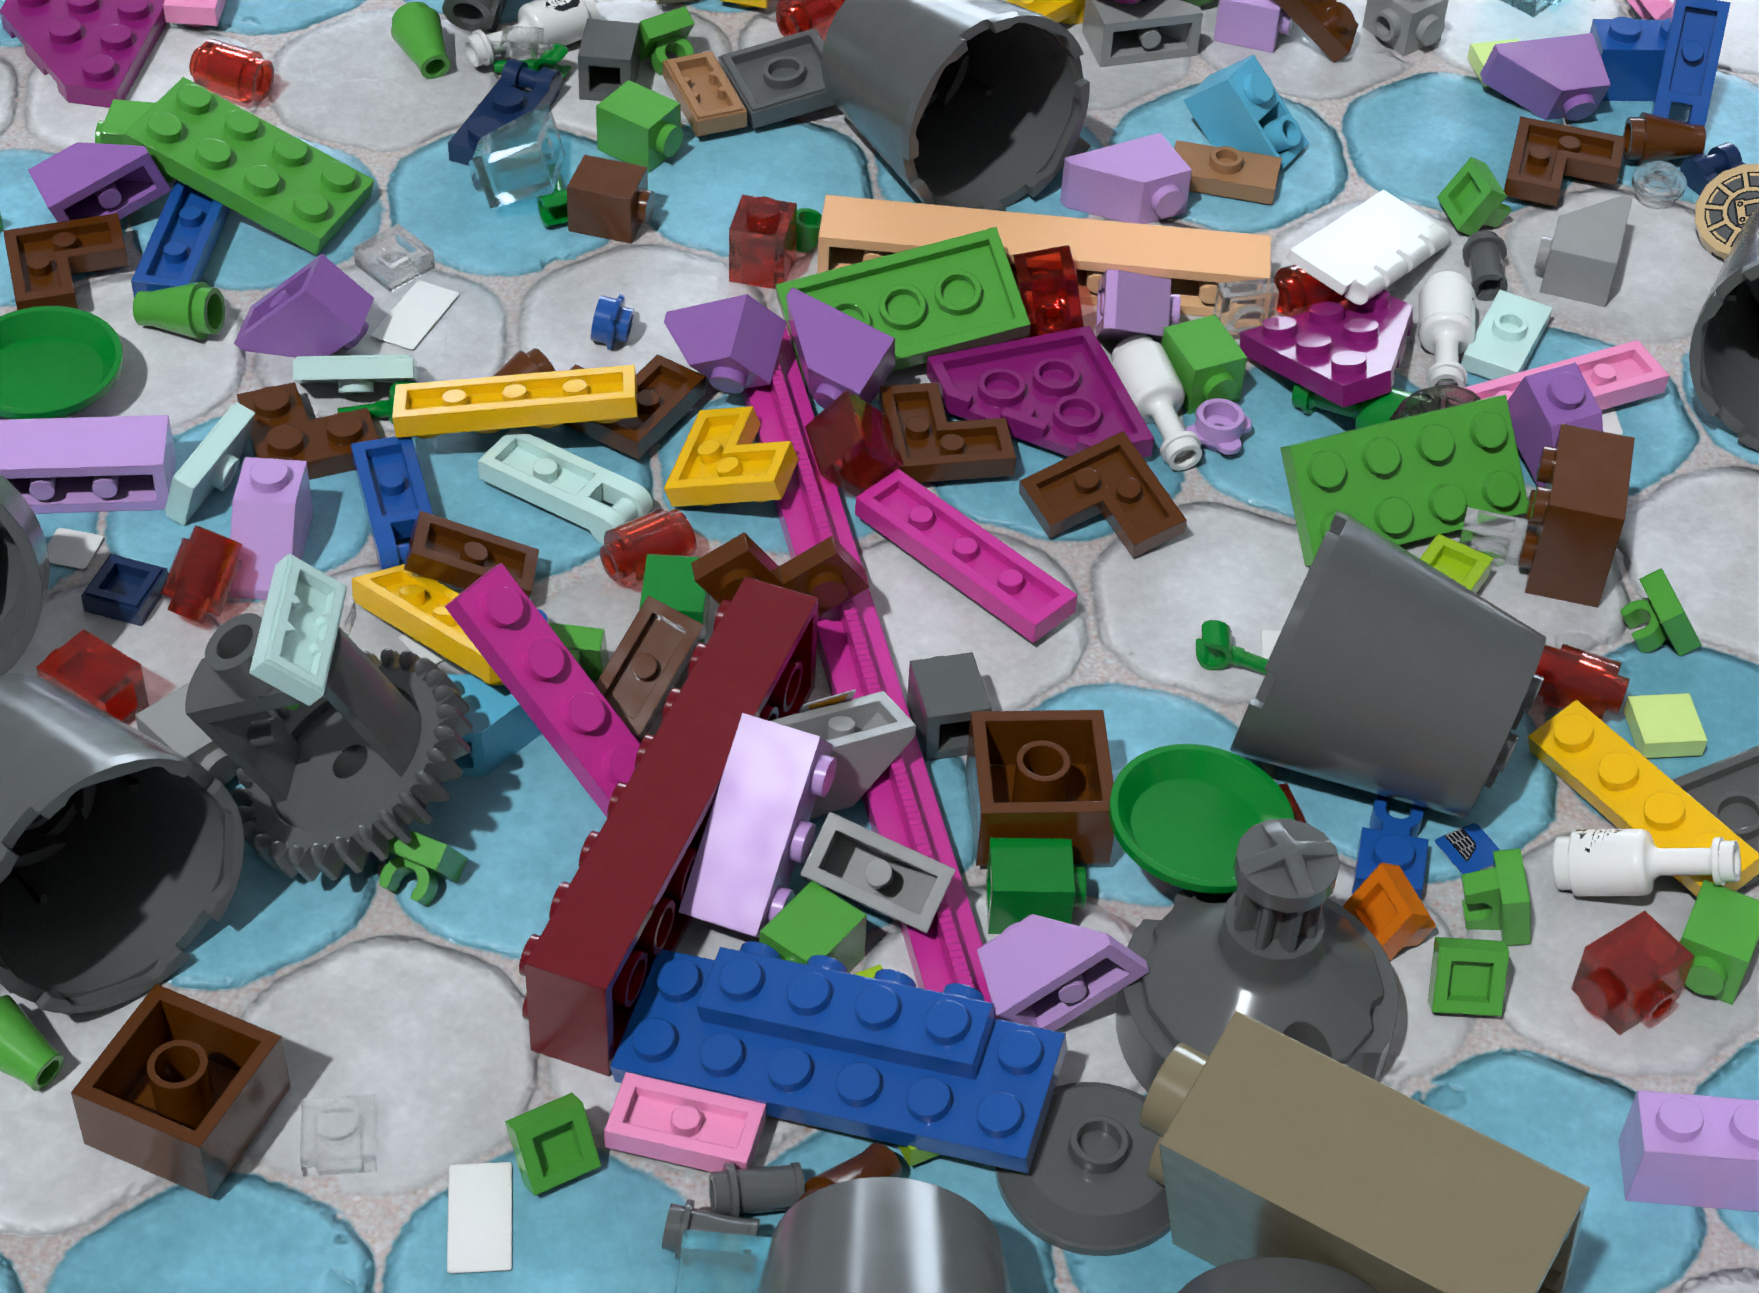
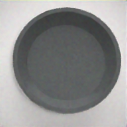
M1077 1082L1055 1087L1029 1173L995 1166L997 1185L1006 1206L1028 1231L1041 1240L1069 1252L1090 1256H1113L1145 1248L1161 1239L1171 1230L1165 1186L1148 1178V1166L1160 1136L1140 1126V1115L1146 1097L1121 1086L1099 1082Z

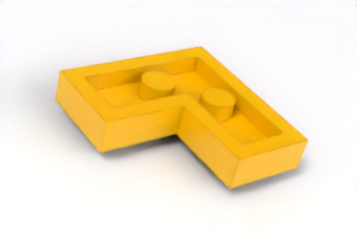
M753 406L699 410L666 482L664 491L672 507L781 500L798 462L792 442L781 441L752 444L761 425Z

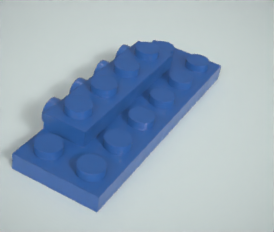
M748 941L741 945L740 950L720 947L715 960L661 949L653 961L610 1069L615 1082L622 1083L625 1073L628 1072L766 1104V1116L906 1147L909 1145L924 1151L1029 1173L1065 1058L1067 1041L1066 1033L995 1019L993 1003L985 1002L984 996L978 990L965 984L951 983L944 987L943 992L917 988L912 978L897 970L881 969L876 972L874 978L848 973L845 965L828 956L814 955L808 959L807 964L782 960L780 954L769 945Z

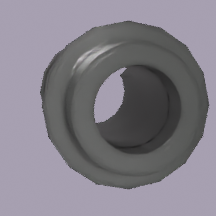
M1483 230L1472 234L1462 249L1463 260L1470 267L1471 286L1475 293H1477L1476 298L1492 301L1499 290L1507 291L1508 289L1503 261L1507 256V247L1504 240L1492 231Z
M733 1162L724 1163L722 1171H713L709 1174L711 1211L737 1217L740 1214L789 1210L805 1193L804 1177L799 1162L790 1163V1165L735 1169Z
M687 1199L685 1206L671 1203L663 1234L662 1249L676 1251L675 1259L683 1260L685 1253L741 1264L747 1268L751 1267L760 1219H747L694 1208L695 1200Z

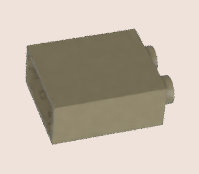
M1237 1010L1210 1056L1181 1042L1171 1051L1159 1069L1143 1104L1140 1126L1160 1136L1150 1159L1148 1178L1165 1186L1172 1242L1183 1250L1215 1267L1238 1260L1260 1257H1288L1315 1261L1343 1270L1359 1278L1378 1293H1564L1571 1271L1590 1187Z

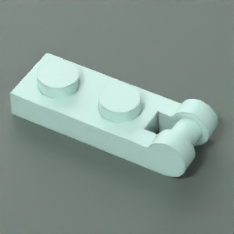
M511 428L478 460L479 479L590 530L593 537L607 547H615L628 534V524L631 521L639 522L653 507L651 495L638 483L518 428ZM604 500L610 504H613V506L609 507L601 503V501Z

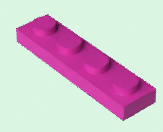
M897 469L856 497L855 515L1032 643L1076 612L1078 596L1076 593L900 469Z
M500 563L487 571L444 607L607 817L609 801L615 787L619 782L628 783L635 771V760L640 743L509 571Z

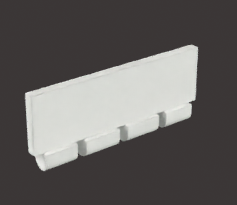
M1382 190L1292 248L1286 259L1340 295L1345 294L1344 297L1351 302L1362 305L1447 246L1450 241V235L1445 228L1385 190Z

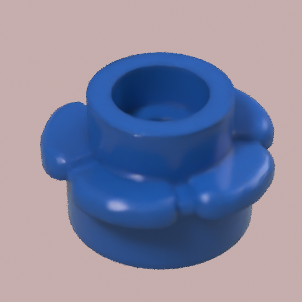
M619 294L617 299L601 295L595 309L591 328V340L605 343L608 350L614 348L616 340L627 342L630 336L634 309L625 307L626 299L623 294Z

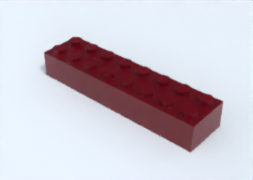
M745 576L733 599L725 598L721 602L715 616L713 634L707 644L700 642L695 647L688 667V678L681 689L674 687L670 691L663 708L662 723L656 734H647L643 738L636 755L635 771L628 783L619 782L615 787L608 805L607 820L600 832L591 831L587 836L579 857V869L571 883L564 881L557 888L550 907V920L541 936L533 934L525 944L520 958L519 973L526 977L527 993L523 1003L522 1016L524 1019L529 1020L531 1051L610 1076V1065L656 955L660 953L661 949L675 952L693 919L692 916L679 913L678 911L742 713L768 721L797 714L802 706L807 703L815 688L818 622L817 597Z

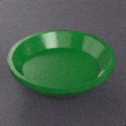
M31 307L0 316V417L8 419L68 418L88 408L113 387L121 374L124 356L118 334L100 317L70 307Z
M1199 744L1166 745L1149 750L1131 760L1118 774L1111 790L1108 805L1109 820L1113 833L1120 846L1135 863L1164 882L1186 890L1203 893H1231L1237 891L1238 884L1233 869L1235 855L1240 838L1251 826L1270 819L1288 818L1295 820L1286 795L1278 784L1261 768L1232 752Z

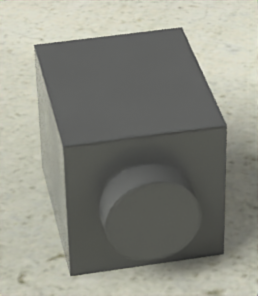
M587 19L578 53L579 99L603 101L626 81L637 82L640 69L639 23Z
M973 652L910 661L907 707L911 720L916 725L915 733L924 761L967 755L971 711H992Z

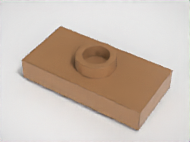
M712 51L663 61V77L676 101L681 103V110L696 137L747 127V110Z
M1176 140L1174 149L1192 169L1189 191L1273 205L1281 157L1239 151L1229 146L1215 147Z

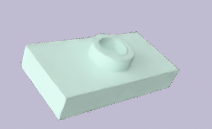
M1499 290L1475 333V340L1468 345L1461 365L1464 366L1467 372L1490 380L1523 372L1549 324L1553 307Z
M410 354L296 356V359H292L294 381L299 384L338 383V393H374V382L417 381V361Z
M238 402L227 410L173 476L165 507V516L185 526L215 488L224 491L228 487L239 468V458L246 450L255 417L254 411Z
M290 553L275 564L249 673L308 706L321 698L325 692L347 586Z

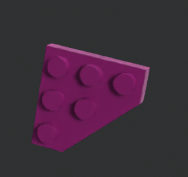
M6 0L0 9L3 29L11 38L17 37L21 41L26 55L44 75L49 74L56 81L58 92L68 103L110 108L113 99L125 100L167 24L163 8L165 0Z
M1385 289L1362 305H1357L1348 299L1336 303L1320 302L1310 306L1307 312L1291 317H1271L1264 320L1262 326L1240 332V348L1248 358L1344 408L1392 391L1395 368L1400 367L1405 352V338L1410 336L1413 328V306L1391 296L1389 291Z
M1090 326L927 357L926 375L930 383L938 382L945 412L967 420L1006 418L1011 436L1068 457L1124 431L1142 457L1152 456L1154 437Z

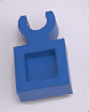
M1378 795L1374 801L1370 817V828L1362 827L1351 894L1361 886L1380 863H1387L1401 867L1421 899L1429 839L1417 837L1424 809L1423 807L1412 805L1407 818H1395L1386 811L1387 797Z

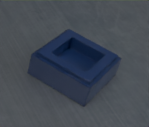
M110 554L81 595L84 611L142 626L170 585L168 569Z

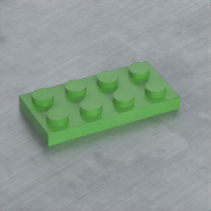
M182 77L124 133L122 144L145 146L160 171L315 255L324 248L371 196L375 181L349 165L185 77Z
M997 227L775 284L776 296L783 318L787 321L786 328L807 394H809L788 323L786 296L792 287L895 338V367L892 372L927 363V357L1002 343L1030 335V322Z
M1506 395L1492 396L1280 447L1305 566H1311L1326 532L1330 530L1331 522L1337 510L1352 516L1397 545L1526 513L1528 500Z

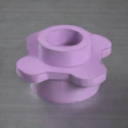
M1214 398L1204 401L1196 409V421L1194 425L1188 426L1185 431L1196 433L1201 445L1207 450L1232 455L1241 450L1242 443L1240 439L1243 434L1250 432L1252 422L1249 417L1244 415L1242 408L1235 402Z

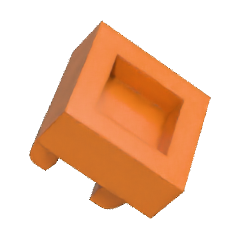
M1380 863L1342 906L1369 929L1384 949L1389 961L1403 947L1420 945L1436 927L1424 904L1398 865Z

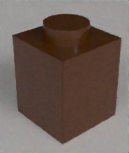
M584 154L567 185L568 231L632 244L641 224H648L654 211L655 193L648 190V167Z

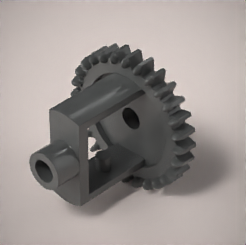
M253 613L235 616L221 625L210 638L205 649V658L201 659L191 678L186 695L185 712L240 767L236 770V776L245 788H236L232 793V797L241 815L244 840L274 870L279 868L287 877L292 879L300 873L308 882H314L321 871L330 880L338 879L345 863L356 874L360 873L364 869L367 854L371 851L381 861L388 858L389 840L396 838L405 845L411 842L409 824L412 821L429 825L433 818L426 808L428 803L447 802L450 798V795L441 786V783L461 778L463 774L462 769L453 760L470 753L471 747L462 737L473 730V725L464 716L470 708L460 696L462 694L461 690L430 659L420 658L409 650L403 651L399 655L397 651L385 648L381 652L380 661L374 653L362 651L339 627L324 695L308 706L249 673L262 618ZM296 704L300 705L296 710L286 708ZM275 709L279 717H272L268 711Z

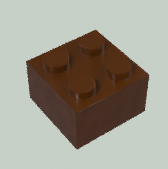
M1561 423L1555 447L1543 446L1536 481L1545 484L1544 487L1537 486L1536 490H1531L1524 525L1534 527V532L1525 530L1517 565L1528 568L1525 593L1598 608L1625 522L1634 437Z
M971 711L966 769L976 866H987L990 838L1072 839L1073 864L1110 863L1114 833L1110 825L1108 805L1114 781L1104 711Z
M155 984L75 1086L71 1095L84 1144L211 1199L291 1087L281 1035Z

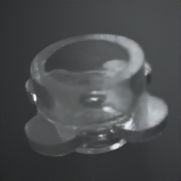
M502 25L501 41H491V46L506 47V58L538 60V49L553 50V45L544 44V28Z

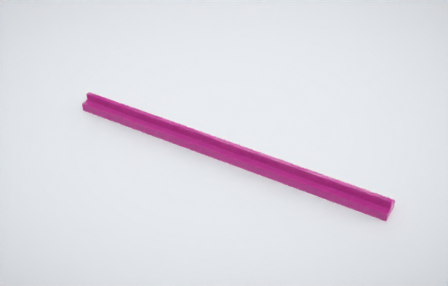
M785 327L771 384L744 389L742 395L746 407H754L761 423L755 437L756 443L791 441L798 457V462L781 500H774L789 554L792 559L833 536L861 564ZM869 588L820 615L817 622V648L831 695L856 689L852 699L884 691L910 718ZM915 734L911 742L864 793L862 800L873 832L956 869L927 934L899 922L918 988L943 992L944 987L948 984H965L978 990L984 996L985 1002L992 1003L977 953V949L983 946Z

